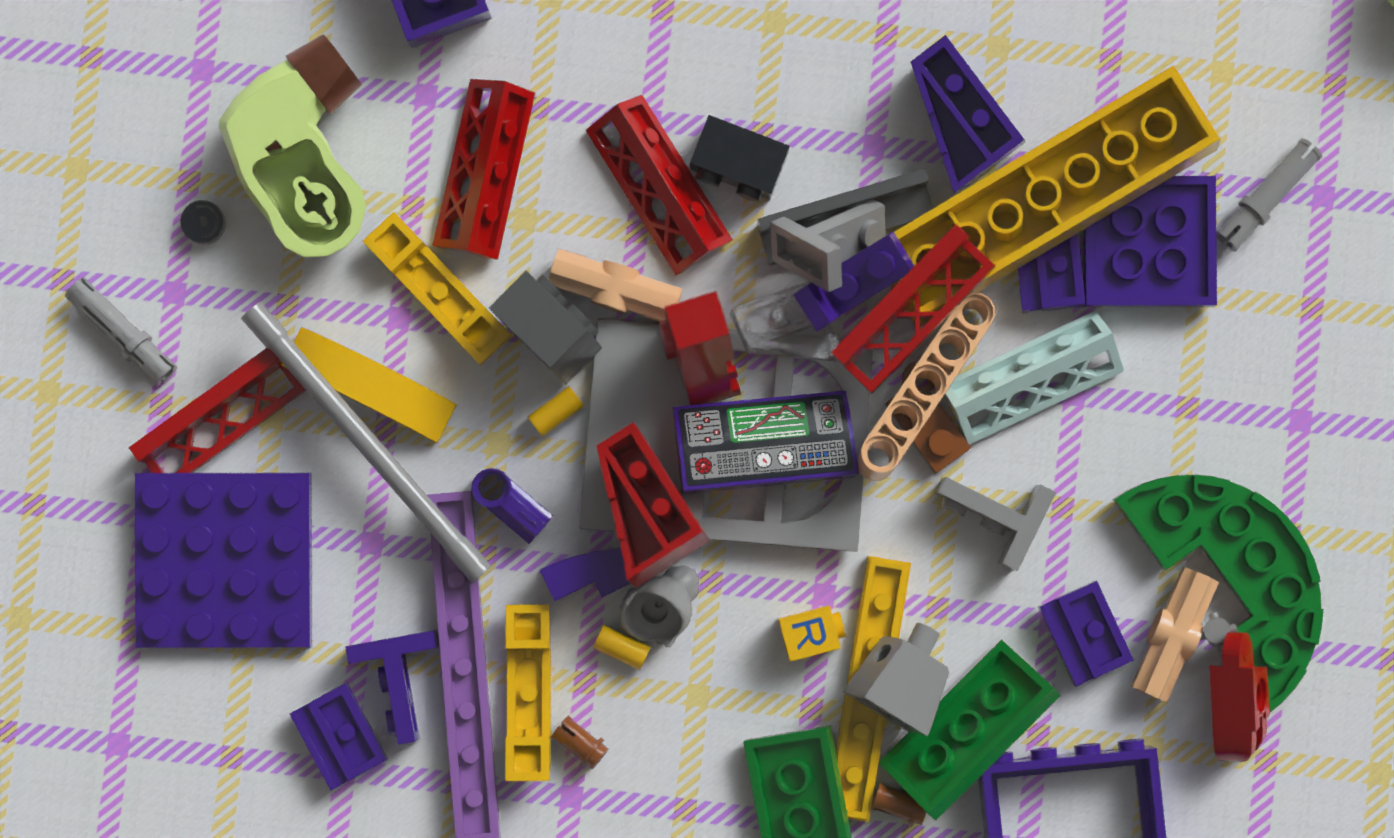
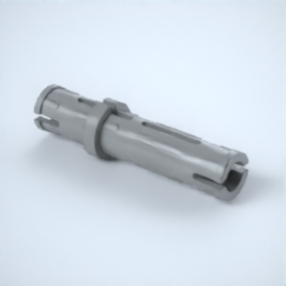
M1303 138L1300 139L1293 150L1251 196H1244L1238 203L1240 208L1216 231V237L1221 243L1233 231L1237 232L1226 245L1228 249L1236 252L1258 225H1265L1271 217L1269 213L1279 204L1304 174L1322 158V153L1316 146L1304 159L1301 158L1312 144L1310 141Z
M85 277L77 280L67 290L65 298L82 311L101 332L116 344L122 351L121 356L127 362L133 361L157 386L165 383L174 374L177 365L157 349L151 342L152 337L146 331L141 332L131 324Z

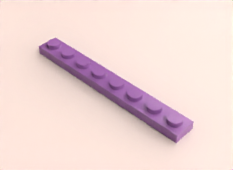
M472 491L428 494L427 496L460 534L468 538L477 549ZM430 533L455 838H501L480 580L478 578L474 583H471L447 556L443 546Z

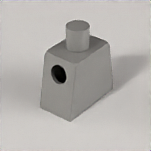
M916 623L908 641L888 636L882 637L849 681L843 693L903 730L928 736L949 675L948 667L930 656L940 634L929 626Z

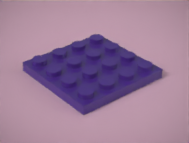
M312 472L135 473L136 648L311 647Z

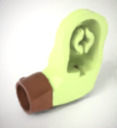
M323 34L287 54V60L258 75L232 100L219 119L220 132L245 192L268 220L284 247L303 257L329 256L347 247L360 232L366 210L361 187L334 159L329 144L317 127L322 115L326 111L331 115L362 85L342 56Z

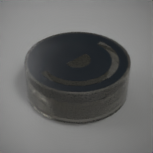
M198 200L190 203L184 209L180 225L188 239L197 244L208 245L222 237L226 229V218L223 211L214 203Z

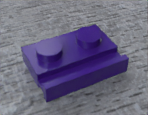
M1078 233L1018 268L1022 314L1031 311L1085 307Z
M1092 581L1050 602L1037 606L1075 687L1134 661L1098 581Z
M348 682L289 713L330 791L388 760Z

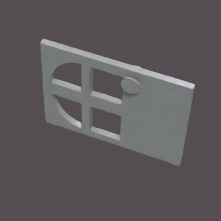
M598 318L597 330L599 332L596 334V341L602 349L594 356L579 529L616 532L611 503L608 499L596 445L632 422L643 433L681 493L673 407L687 406L690 403L676 358L667 360L660 338L659 323ZM729 329L733 352L777 356L774 397L791 396L794 357L809 360L826 370L836 381L841 391L846 390L856 454L858 455L867 437L870 392L833 357L831 351L843 340L842 338ZM866 350L854 364L871 380L873 350ZM860 473L855 478L843 479L833 499L820 512L810 518L793 523H781L784 484L766 486L764 521L703 517L705 492L681 494L710 540L858 552L863 476Z

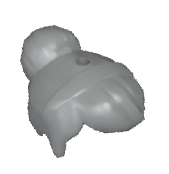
M688 566L671 567L666 570L663 576L653 577L638 588L631 587L620 606V628L626 631L631 638L644 642L655 640L659 645H665L666 648L671 647L676 638L687 628L691 620V602L699 594V577L696 571ZM656 601H661L662 606H657L655 604Z

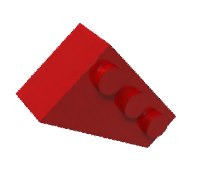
M717 291L665 306V319L659 321L660 338L667 360L676 358L690 405L715 403L741 395L736 378L738 377L737 370L731 362L735 358L730 332Z
M634 422L596 445L608 499L610 500L615 520V530L625 563L626 577L635 588H638L708 543L710 539L645 436Z

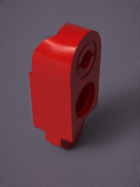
M1228 632L1223 642L1222 666H1209L1213 745L1216 758L1219 761L1244 762L1250 759L1266 737L1267 718L1270 715L1267 667L1254 666L1252 641L1248 633Z

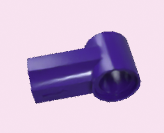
M488 468L482 470L472 481L471 490L475 500L486 507L528 544L533 541L554 516L500 469ZM496 475L503 481L504 492L500 498L488 500L482 496L479 485L485 476Z

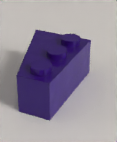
M946 35L911 61L953 192L957 195L1025 144V139Z

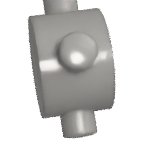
M1213 613L1209 615L1210 620L1204 626L1200 641L1207 640L1209 644L1217 647L1218 651H1223V642L1228 632H1237L1236 624L1229 625L1226 620L1219 618L1218 613Z

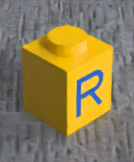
M829 605L778 618L790 662L840 649L839 639L846 637L840 612L832 613Z

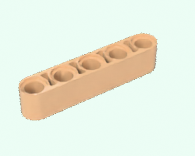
M970 293L949 315L870 432L857 455L858 471L864 478L871 481H881L888 478L921 431L994 320L995 307L986 295ZM966 309L977 311L982 317V324L972 325L964 319L962 311ZM939 345H953L959 352V359L948 360L944 358L939 351ZM920 378L930 380L935 385L936 394H921L915 386V381ZM897 413L907 415L912 421L913 428L908 431L897 429L891 421V416ZM871 449L883 450L889 458V464L884 467L873 465L867 457V452Z

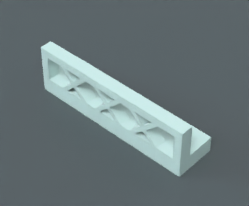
M1093 311L958 375L945 393L944 398L955 413L962 435L970 445L1124 372V368L1113 333L1098 313ZM1105 351L1107 352L1108 363L1095 369L1086 368L1092 357ZM1061 372L1069 373L1064 384L1055 388L1047 386L1054 375ZM1023 390L1030 392L1024 403L1017 406L1008 405L1014 394ZM983 409L991 411L986 421L973 427L970 426L968 416Z

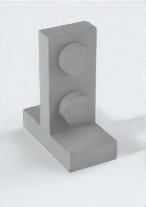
M873 199L808 228L799 225L785 216L771 221L772 261L827 292L842 286L841 263L886 236L885 205Z
M948 477L942 478L935 494L944 498L941 506L961 516H965L967 510L983 517L980 523L981 526L999 535L1004 536L1006 529L1011 531L1012 534L998 564L1012 571H1018L1056 492L1041 484L1036 485L1022 514Z

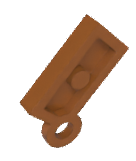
M918 361L909 364L905 368L902 375V383L906 381ZM927 380V383L922 387L916 386L921 394L933 395L931 390L935 385L930 380ZM893 398L885 403L886 407L889 406ZM940 404L937 405L912 442L935 474L971 449V446ZM902 413L893 415L903 431L913 428L912 421L907 415Z

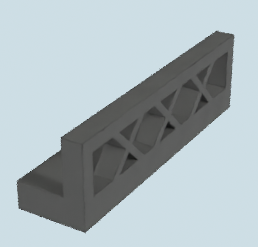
M926 168L758 218L757 228L769 266L778 264L772 261L770 222L783 216L808 228L874 199L885 205V230L888 231L905 226L932 210L933 205L926 186L929 182Z

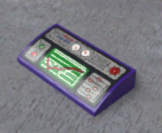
M846 390L673 407L681 494L855 478L859 474Z

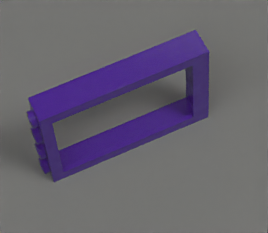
M1128 739L1117 741L1118 749L1101 750L1100 743L1074 745L1075 753L1057 754L1056 747L1031 749V757L1016 759L1013 757V752H1004L978 778L984 838H1003L997 779L1132 765L1135 767L1142 838H1166L1157 748L1150 745L1145 746L1144 739Z

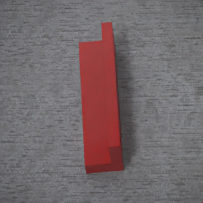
M470 79L432 246L447 250L463 251L486 259L498 260L535 92L507 81ZM483 91H490L488 107L481 113L479 108ZM479 133V147L473 154H471L470 147L472 140ZM469 176L471 179L469 191L462 197L460 192L462 182ZM460 218L461 226L458 240H451L450 235L453 223Z
M643 95L616 104L585 130L675 275L683 273L706 255L723 248L733 241ZM611 123L614 124L620 134V148L612 146L603 132V129ZM630 161L638 163L642 169L643 184L635 182L629 173ZM653 198L660 199L666 208L665 220L657 218L653 212ZM675 234L684 236L693 251L685 259L681 257L674 246Z
M955 224L831 351L833 357L873 394L994 270L995 264L970 242L969 235ZM963 250L982 266L970 279L951 280V262ZM946 269V280H935ZM951 286H962L951 298ZM927 287H946V304L939 311H920V294ZM915 300V312H904ZM915 318V336L908 343H889V326L896 319ZM920 318H931L920 329ZM884 332V343L872 344ZM866 350H884V367L870 380L854 362ZM889 350H900L891 360L889 359Z
M265 348L128 448L137 461L145 463L152 473H165L155 458L169 447L185 450L182 468L176 473H194L306 392V389L287 368L282 366V362L270 349ZM280 368L293 385V388L280 398L264 396L266 378ZM258 384L256 394L246 393ZM239 397L255 399L253 417L245 423L228 421L231 403ZM262 400L273 402L261 411ZM223 409L221 420L211 418ZM204 422L220 424L218 441L209 449L193 446L196 428ZM227 426L238 427L226 436ZM187 435L186 445L175 444ZM192 451L202 453L191 461Z

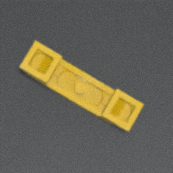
M395 212L389 215L363 240V243L480 366L512 337L505 327Z
M300 328L294 343L337 393L438 443L457 404L360 353L308 329Z
M506 605L507 737H505V781H550V605Z

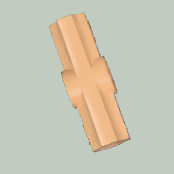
M558 249L548 279L556 288L591 299L590 302L595 305L627 314L629 311L658 322L665 319L664 307L678 303L683 291L682 288L642 276L639 271L628 266L603 260V263L561 249Z
M1182 567L1178 574L1179 576L1171 590L1165 608H1161L1154 618L1146 643L1149 645L1130 686L1164 702H1167L1169 696H1171L1184 662L1192 657L1199 644L1203 632V625L1201 623L1219 584L1218 581L1186 567Z

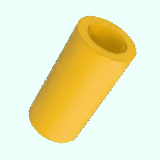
M568 386L527 417L541 436L544 437L582 409L584 405L571 387Z
M603 625L593 646L594 649L638 670L641 669L651 648L606 625Z

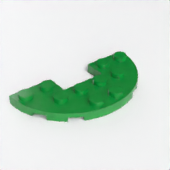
M1176 475L1158 478L1139 484L1113 498L1112 500L1163 570H1167L1199 546L1250 615L1236 625L1237 632L1249 634L1252 641L1254 666L1267 667L1270 712H1272L1295 690L1306 674V668L1311 660L1315 646L1319 643L1322 630L1324 609H1321L1320 575L1310 548L1298 528L1286 514L1261 494L1230 482V480L1214 476Z

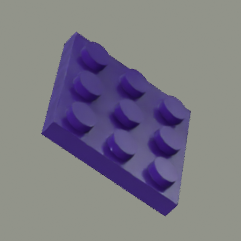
M1173 176L1085 228V307L1217 306L1216 176Z

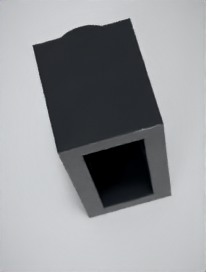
M708 115L690 161V170L697 172L695 178L701 182L715 187H719L721 182L737 187L735 192L737 195L759 203L761 197L768 200L771 199L790 146Z

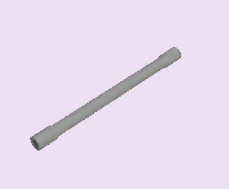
M259 302L250 308L242 316V321L262 344L278 357L443 546L447 556L468 580L474 583L492 567L468 538L460 534L289 338L287 331L264 304Z

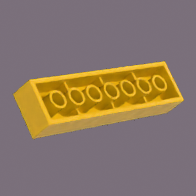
M1173 65L896 230L894 233L913 264L916 265L957 224L969 235L970 242L996 266L971 292L978 293L1217 151L1221 139ZM963 250L951 262V280L970 279L982 266ZM946 269L935 280H946ZM902 279L893 283L890 287L893 289ZM951 286V298L962 286ZM927 287L920 294V311H939L946 304V287ZM915 300L908 306L905 312H915ZM910 318L915 326V318ZM920 318V326L927 323L931 318Z

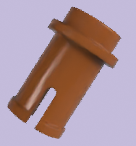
M568 715L561 722V727L558 726L551 738L558 741L581 760L579 765L582 767L588 765L591 769H594L609 748L603 744L605 740L602 737L597 740Z
M881 782L879 783L872 803V810H878L907 820L908 826L911 827L913 823L922 825L926 811L907 792L886 786Z

